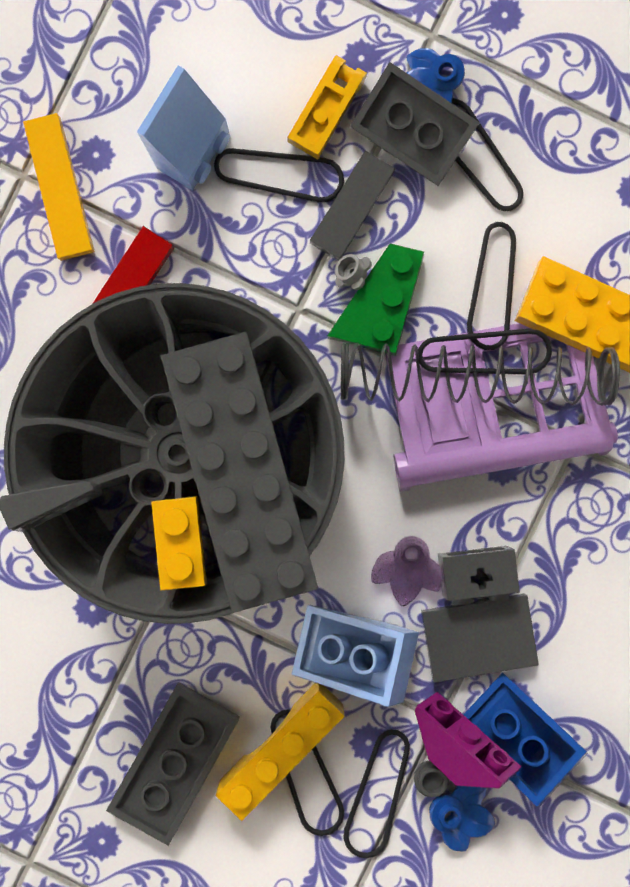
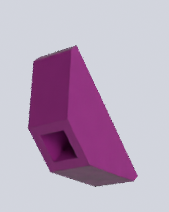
M438 692L416 706L414 711L428 760L456 786L499 789L520 770L521 766L506 751L494 743Z

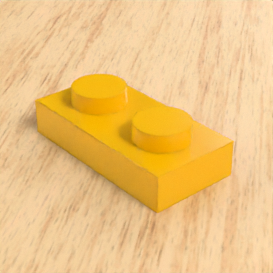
M198 496L152 501L160 591L205 586L207 580Z

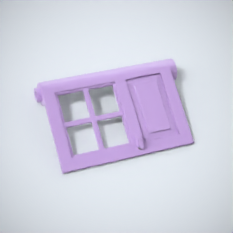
M518 323L510 325L509 330L528 329L529 327ZM504 326L473 331V333L504 331ZM534 334L510 335L502 346L503 349L519 346L524 368L527 369V344L544 341ZM502 336L477 338V340L485 345H493L498 343ZM547 336L549 340H555L554 338ZM470 339L430 343L423 350L422 356L427 365L438 367L441 346L445 345L448 367L467 368L470 347L473 345L475 347L476 368H486L482 352L493 350H483L477 347ZM425 340L400 344L396 356L391 355L394 381L399 398L403 391L412 346L416 344L419 348ZM566 344L573 376L562 378L563 386L576 384L579 396L586 376L585 352ZM414 352L405 396L400 402L394 396L405 452L393 454L399 492L410 490L411 486L596 453H599V456L606 455L612 450L613 443H616L618 440L615 424L609 421L606 406L596 404L590 395L587 385L580 399L586 424L548 430L542 404L534 396L529 375L524 393H531L540 432L502 438L493 399L506 397L504 389L495 390L492 399L487 403H483L477 394L474 375L470 373L464 396L456 403L449 394L446 374L440 373L434 397L427 402L421 394ZM385 353L386 361H387V366H388V371H389L388 357H387V354ZM592 356L589 375L595 398L600 401L597 391V371ZM443 357V360H442V366H441V367H445V366H444V357ZM420 365L425 395L429 399L437 372H429ZM449 373L455 399H458L462 392L466 373ZM477 373L483 399L487 400L491 393L488 375ZM533 373L535 388L540 398L539 391L551 389L554 380L537 383ZM523 385L508 388L509 395L520 394Z

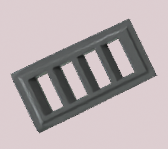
M83 481L10 494L0 498V511L9 530L26 532L102 496L103 491L100 485L91 481Z

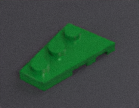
M390 243L365 279L364 286L356 292L327 335L328 339L351 345L359 343L363 348L381 352L383 345L387 343L391 355L396 356L423 262L424 251Z

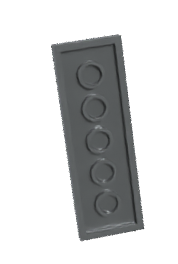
M247 332L160 355L232 613L317 590V580Z

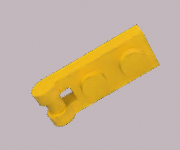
M338 55L331 61L287 137L288 143L317 160L367 77V72L360 68L354 70L345 65L346 60ZM340 78L347 82V85L343 88L336 84L335 81Z

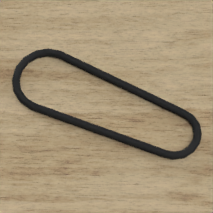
M456 98L452 99V104L461 106L468 115L478 121L471 108L465 102ZM479 124L477 127L478 131L518 190L516 202L510 206L500 205L459 156L456 162L495 208L501 211L516 209L522 202L523 188L482 125Z
M227 148L218 154L214 161L215 173L222 181L314 202H328L335 199L344 185V174L340 166L335 161L325 157H319L317 160L312 156ZM227 154L321 162L331 165L337 171L339 184L331 195L316 197L226 177L221 173L219 163L222 157Z
M504 222L490 224L484 233L467 320L468 334H473L472 322L488 239L491 230L496 227L506 229L511 237L504 331L510 329L516 235L514 230ZM502 336L500 341L493 345H485L477 339L470 340L483 350H495L506 342L508 336Z
M530 328L432 337L422 342L418 348L419 364L429 372H437V367L427 365L422 356L423 350L430 343L534 334L543 339L547 349L543 362L536 368H532L533 373H538L550 361L552 346L546 334ZM441 367L440 373H466L467 368L448 367L446 369ZM476 368V372L481 374H496L497 369ZM527 369L504 370L505 374L526 375Z
M289 709L282 710L273 717L270 726L271 733L276 730L278 719L288 715ZM315 746L312 751L338 805L339 817L335 825L326 830H318L311 827L305 820L290 773L286 776L302 825L310 833L324 836L338 830L343 822L344 808Z
M390 729L384 731L377 738L344 828L343 839L345 845L352 854L359 858L377 856L388 843L410 750L408 738L399 730ZM397 735L403 740L405 748L383 841L372 852H360L350 844L349 829L382 740L386 736Z

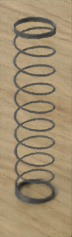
M343 343L341 349V400L348 399V387L358 347L365 393L370 401L374 399L378 389L386 350L391 384L396 400L400 402L407 391L415 352L421 394L424 400L429 402L434 397L437 389L443 357L444 366L446 369L448 368L446 346H441L435 382L428 399L423 387L419 353L416 344L411 349L406 379L401 397L399 398L394 381L390 348L387 343L383 345L375 386L371 397L368 390L360 344L356 343L354 345L349 363V344ZM473 345L470 347L465 381L458 399H455L449 373H445L449 394L456 403L464 396L472 365L477 394L483 403H487L492 399L501 370L506 396L513 404L521 400L530 375L534 396L543 405L550 401L559 381L561 393L568 404L574 405L579 402L588 385L590 395L596 404L610 406L618 394L620 362L614 348L606 347L602 351L597 368V391L600 401L595 398L589 375L592 361L590 347L586 349L585 353L586 376L580 395L575 401H569L563 388L561 378L562 348L560 346L557 348V370L554 384L545 401L540 400L535 388L532 370L533 348L531 346L528 348V364L524 384L516 400H512L507 388L502 345L499 348L494 384L487 400L483 399L480 392L476 372L475 347ZM610 353L612 385L610 395L606 399L604 372L606 360Z

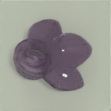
M407 536L396 544L393 551L385 552L377 558L372 568L371 581L375 584L390 582L396 600L401 606H406L417 597L422 587L438 592L442 583L440 566L430 558L427 544L419 537ZM409 547H415L418 551L416 558L407 559L405 551Z

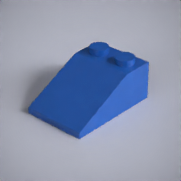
M503 672L464 714L467 719L521 766L520 770L510 780L536 807H540L588 754L579 743Z

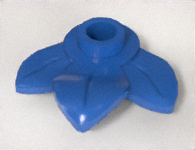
M420 48L408 54L406 58L412 70L406 73L452 103L453 90L461 85L465 76V68L461 59L453 54L440 56L430 48ZM445 67L453 69L448 77L440 75L441 70Z
M457 786L451 795H440L430 804V821L437 830L442 832L443 842L451 850L466 851L469 847L470 837L478 838L485 836L494 828L495 819L485 807L481 806L487 788ZM451 811L450 815L445 818V815Z

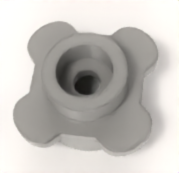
M354 254L343 256L335 267L336 285L339 288L350 286L354 290L361 289L365 284L367 271L372 266L371 260L368 257L359 259Z

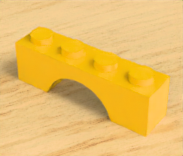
M314 683L293 705L286 718L271 736L256 750L248 755H244L220 779L215 796L243 821L345 717L343 703L324 685Z

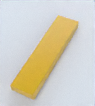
M58 113L23 121L57 258L63 261L94 253L61 117Z

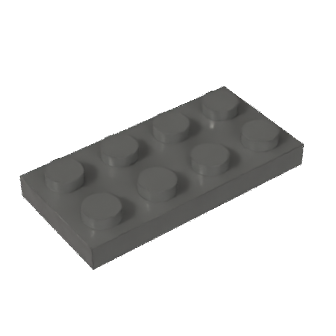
M178 682L106 811L169 846L237 725L240 716Z

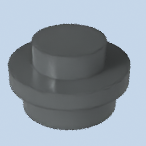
M429 760L419 764L414 772L415 786L424 796H440L449 786L450 779Z

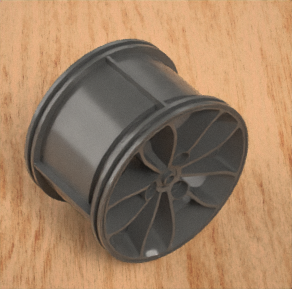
M160 283L140 286L115 293L78 312L52 334L29 363L12 399L6 422L4 471L9 495L83 481L100 485L101 489L128 483L130 494L138 504L115 536L102 522L91 501L23 532V534L46 567L78 595L103 609L145 622L163 624L194 623L216 619L233 613L221 572L206 574L207 584L205 586L160 591L158 565L143 559L129 550L130 543L137 530L152 513V501L198 496L200 514L204 513L178 417L176 416L175 421L167 426L161 424L158 419V410L165 403H172L174 405L171 392L154 394L149 397L133 380L123 363L133 353L165 338L168 353L182 350L179 334L212 332L232 336L247 332L256 364L266 360L271 361L292 387V393L286 402L270 412L273 426L297 412H304L308 425L310 467L307 484L305 487L289 481L309 555L318 546L329 526L342 486L345 456L341 416L333 390L315 356L284 322L266 309L228 291L204 285ZM109 375L138 409L130 418L125 428L86 420L96 394ZM83 433L121 443V467L96 477L84 479L81 463ZM152 473L159 475L164 482V489L159 496L149 494L145 487L146 479Z

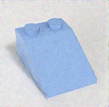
M179 65L137 131L156 168L192 191L197 183L202 184L206 180L211 170V160L216 152L219 154L223 152L230 139L226 118L188 72Z
M307 605L292 675L387 707L404 703L419 632L382 621Z

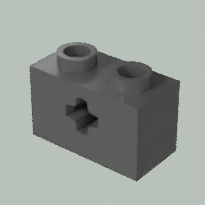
M509 546L438 553L442 595L447 601H452L453 605L474 603V598L488 596L489 601H503L510 599L509 594L520 593L515 549ZM479 568L486 576L480 577V583L477 584L470 576L477 575V569Z

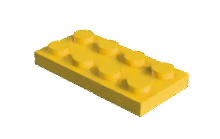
M542 256L537 263L514 321L531 329L539 330L547 336L586 353V349L590 347L592 356L598 359L606 347H612L618 354L620 369L630 373V295ZM609 353L606 362L612 365Z

